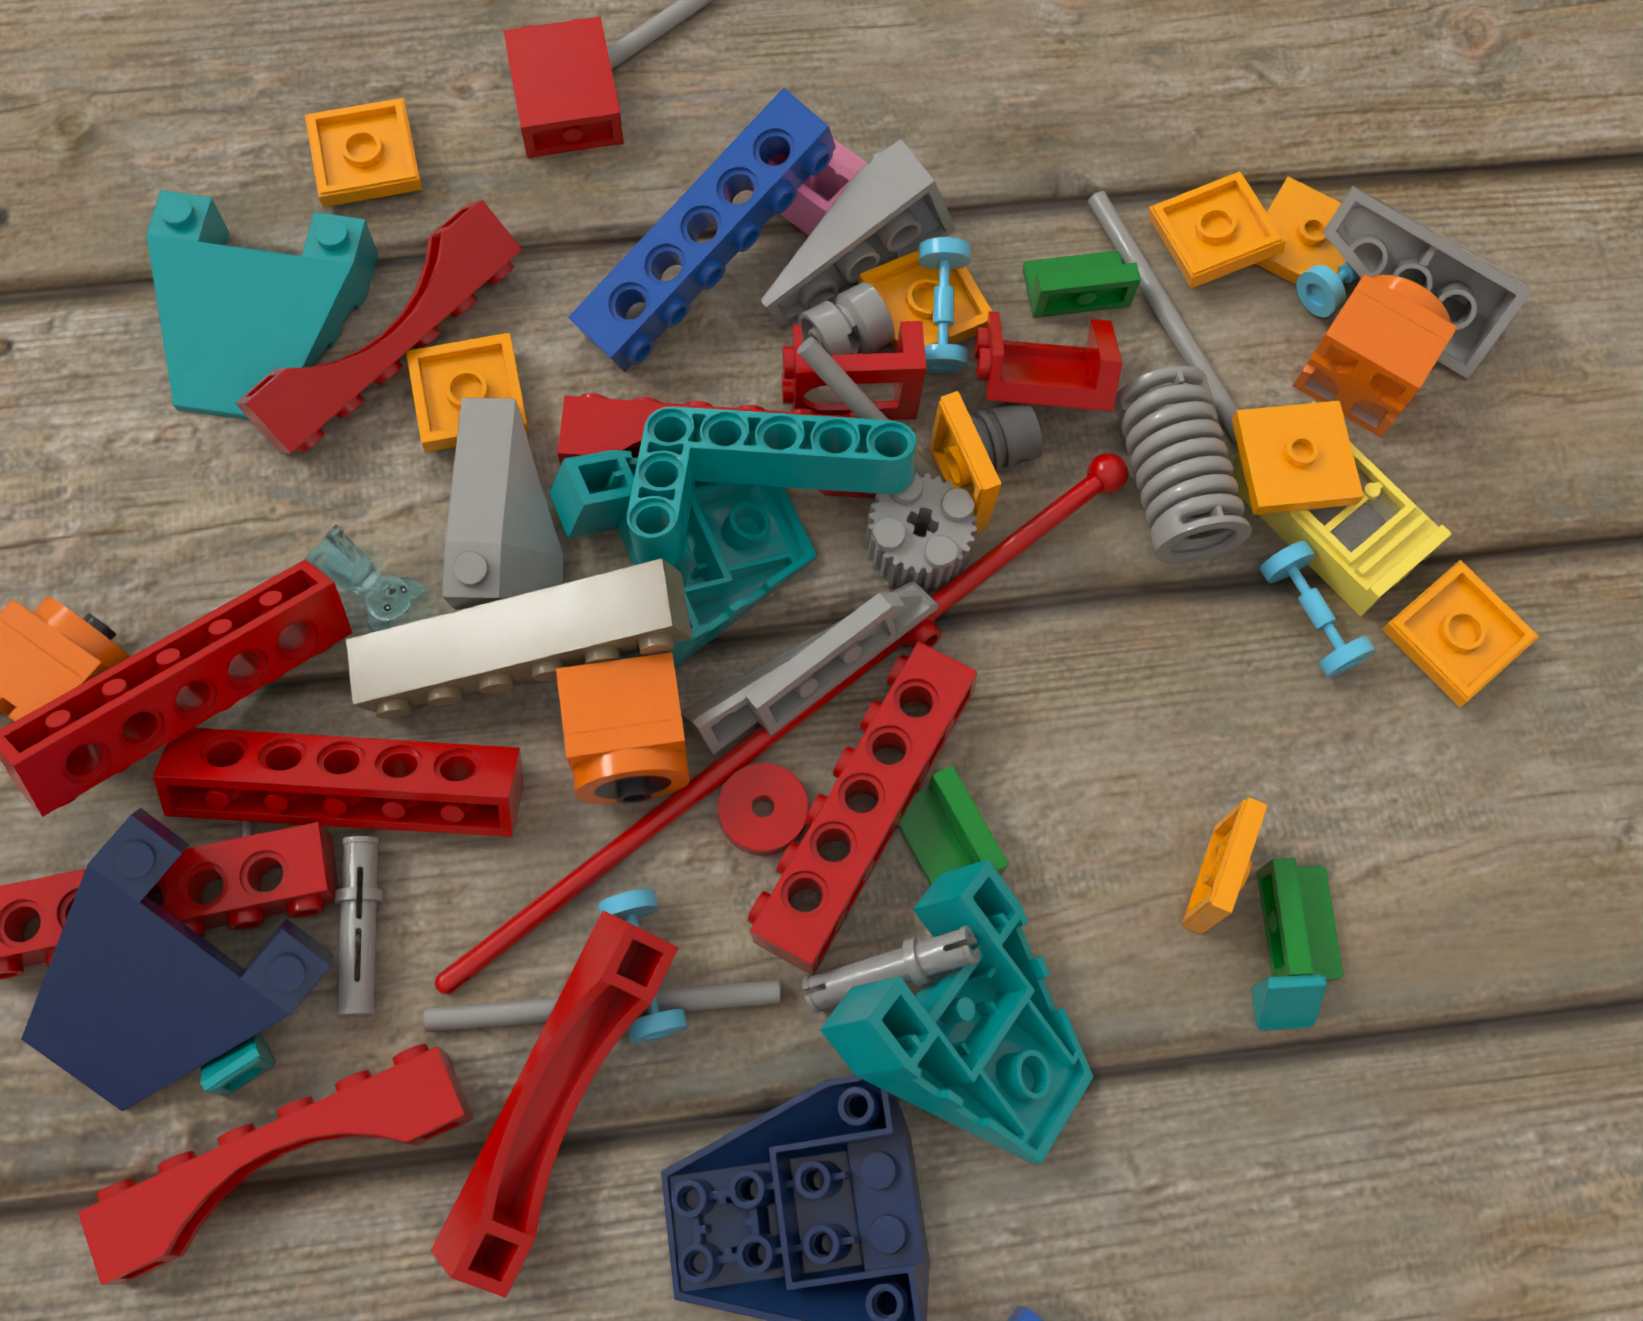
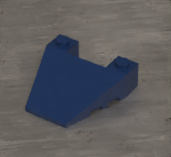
M142 808L128 817L87 864L21 1038L25 1043L121 1111L128 1109L291 1015L332 965L333 956L332 952L285 918L244 968H242L146 895L189 847V844Z

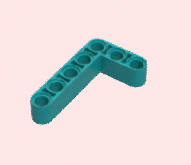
M674 406L658 409L647 418L644 426L627 511V525L634 556L640 564L663 559L672 566L681 558L684 551L696 481L879 494H896L907 490L913 484L915 478V433L906 424L892 420Z

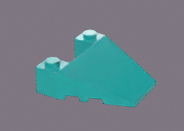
M160 190L146 235L173 405L176 410L250 420L235 403L274 369L314 366L326 347L332 348L341 336L339 328L352 309L358 310L367 298L378 257L365 219L314 212L302 256L227 246L230 232L212 197Z
M608 450L564 459L549 495L568 539L617 529L633 566L640 564L634 556L627 525V511L638 458H632L631 451ZM695 482L684 551L681 558L673 565L674 568L682 573L692 638L675 642L674 649L667 652L673 653L674 667H678L816 558L817 554L785 487ZM638 651V652H634V653L622 655V656H620V659H627V658H634V657H641V656H648V655H642V654H640V652Z
M984 860L940 873L913 908V911L933 937L959 930L960 927L968 925L972 929L978 943L970 946L971 950L979 949L980 962L933 975L932 982L924 984L916 995L912 993L900 976L852 987L821 1026L820 1030L855 1076L1031 1164H1041L1092 1081L1093 1075L1065 1008L1056 1009L1043 979L1050 975L1043 955L1033 956L1021 927L1029 923L1022 905L990 861Z

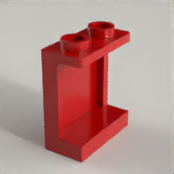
M601 16L503 30L527 158L624 144L620 109Z
M989 311L986 328H977L974 358L977 359L976 380H983L985 382L986 400L1102 411L1114 410L1123 362L1111 320L1091 319L1086 347L1003 340L999 312Z

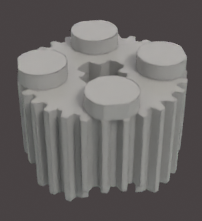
M915 473L913 484L907 490L896 494L877 493L875 502L870 507L864 543L865 550H868V561H873V570L880 569L879 577L881 579L885 578L888 582V589L900 588L909 582L915 581L925 592H927L928 587L937 591L939 584L946 585L950 579L955 578L964 571L977 532V527L975 526L977 516L973 515L975 503L968 491L960 487L952 488V481L948 480L944 483L942 482V476L938 475L935 479H931L930 473H926L924 478ZM914 534H922L926 537H919Z

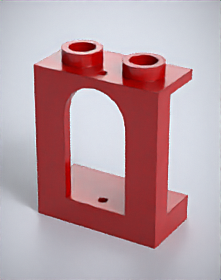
M901 321L896 353L830 355L856 384L893 383L894 400L872 401L889 420L917 419L927 369L922 321ZM793 325L792 346H783L782 348L783 405L792 404L793 410L805 408L811 409L818 414L842 416L852 412L843 402L817 403L804 397L811 389L827 386V384L797 353L799 346L802 344L801 325Z

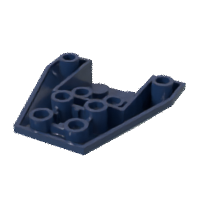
M855 1075L825 1080L661 1171L674 1300L767 1321H927L930 1258L911 1135L895 1095Z

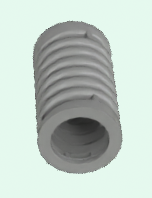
M1191 366L1161 368L1133 379L1118 391L1114 405L1116 413L1121 419V432L1126 439V450L1131 457V468L1136 475L1135 483L1141 493V505L1146 511V523L1151 529L1150 538L1155 556L1159 561L1170 564L1193 563L1219 556L1244 543L1252 532L1248 520L1241 517L1244 513L1245 505L1242 499L1237 496L1239 485L1236 479L1232 477L1234 468L1231 461L1227 459L1229 452L1227 445L1221 440L1223 431L1216 422L1218 414L1212 405L1213 397L1204 371ZM1169 382L1173 383V385L1162 387L1152 392H1149L1141 398H1139L1138 400H1136L1142 393L1149 390L1150 388ZM1209 512H1210V514L1205 515V516L1194 517V516H1198V515H1202V514H1206V513H1209ZM1220 528L1229 529L1225 532L1210 537L1198 539L1187 538L1190 535L1207 533Z

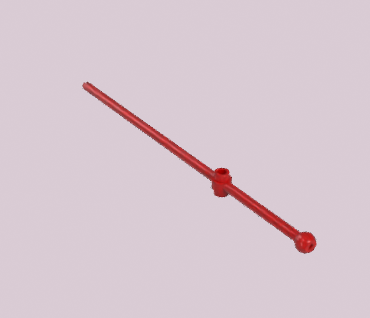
M1102 453L1095 456L1088 465L1087 476L931 595L930 597L938 604L936 611L770 736L763 726L755 730L690 780L687 786L669 796L441 971L435 978L434 984L436 989L442 994H450L457 990L725 783L734 772L747 766L899 647L910 646L914 649L919 641L932 648L942 635V632L934 624L938 617L1097 494H1113L1121 490L1129 476L1125 462L1121 457L1113 453Z

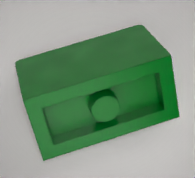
M1118 251L1030 260L1024 263L1022 269L1033 318L1130 307L1141 281L1137 262L1123 264L1121 254Z
M953 765L933 774L929 786L915 794L898 826L930 886L940 873L984 860H989L999 875L1002 876L1009 864Z
M1295 858L1272 859L1256 871L1272 977L1321 974V977H1325L1326 981L1340 979L1343 976V968L1326 868L1323 866L1297 867Z

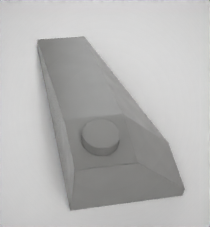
M899 139L889 148L878 151L873 155L869 163L855 174L762 297V303L781 329L798 321L799 315L826 300L833 303L839 293V289L851 283H857L860 273L919 250L920 243L927 239L947 237L956 230L935 180L902 139Z
M1354 186L1351 187L1323 230L1324 235L1361 278L1364 274L1369 277L1393 275L1406 278L1423 286L1441 301L1449 314L1451 323L1458 328L1437 361L1469 379L1532 293L1524 279Z
M462 398L445 536L442 597L453 609L463 610L564 584V554L554 527L550 508L543 491L516 399Z

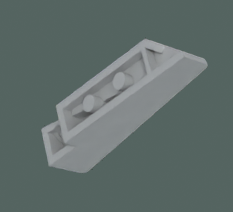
M915 581L909 582L892 592L878 593L845 619L685 708L681 712V716L713 755L757 722L771 736L936 611L938 604Z

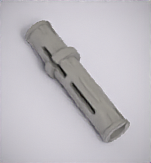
M349 836L342 838L341 889L335 891V904L341 905L337 1017H368L375 1015L377 905L383 903V890L377 888L378 846L380 843V839L377 837ZM357 873H362L360 919L356 918ZM356 933L361 935L360 979L358 982L354 980Z
M968 925L960 927L959 930L924 941L917 937L903 941L902 948L820 974L805 976L802 983L803 990L813 988L815 993L804 995L811 1011L818 1013L823 1011V1009L839 1005L849 990L855 986L898 976L906 984L913 982L915 985L921 986L932 982L933 975L968 964L979 963V949L971 950L970 946L978 943L972 929Z

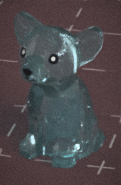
M337 524L305 558L338 586L365 597L368 609L367 624L372 633L388 629L390 621L402 616L408 609L411 599L421 596L426 590L425 586L416 579L381 575L370 557L356 547L345 535L344 529Z

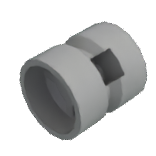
M862 282L837 295L836 305L826 300L799 315V325H801L804 341L814 337L829 355L858 354V351L863 354H870L894 341L895 331L890 313L879 293L867 282Z

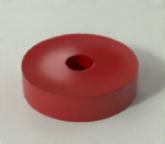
M771 763L747 765L734 772L720 791L718 819L721 829L731 844L748 854L768 856L786 850L791 842H796L799 839L806 825L808 799L805 789L793 773L779 765ZM766 801L773 806L774 811L767 817H759L754 814L752 808L757 802Z

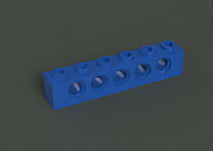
M783 88L568 318L622 371L626 372L632 365H638L643 362L652 352L654 341L666 328L676 326L685 318L690 309V303L703 289L708 290L719 282L724 275L725 266L739 251L744 252L753 246L761 234L763 225L775 213L780 214L793 203L797 195V189L811 175L816 176L828 166L832 159L833 151L836 149L829 126L786 88ZM778 153L789 154L784 163L777 166L767 165L774 155ZM745 190L754 191L747 202L732 204L734 197L738 193ZM708 228H717L716 235L710 241L704 243L697 242V238L702 231ZM674 265L682 266L677 277L670 281H661L662 275L667 268ZM637 303H646L645 309L639 317L626 319L630 307Z

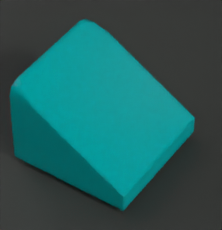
M1321 974L1268 977L1255 984L1251 988L1257 1028L1266 1031L1300 1029L1313 1026L1317 1020L1326 990V978L1321 977Z
M258 1033L202 1065L200 1084L206 1092L227 1097L272 1068L276 1060L261 1034Z

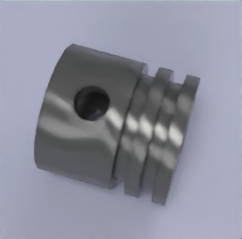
M1006 402L990 407L985 411H977L973 415L969 414L995 471L1001 470L1002 467L1007 468L1041 457L1043 452L1041 428L1030 404Z

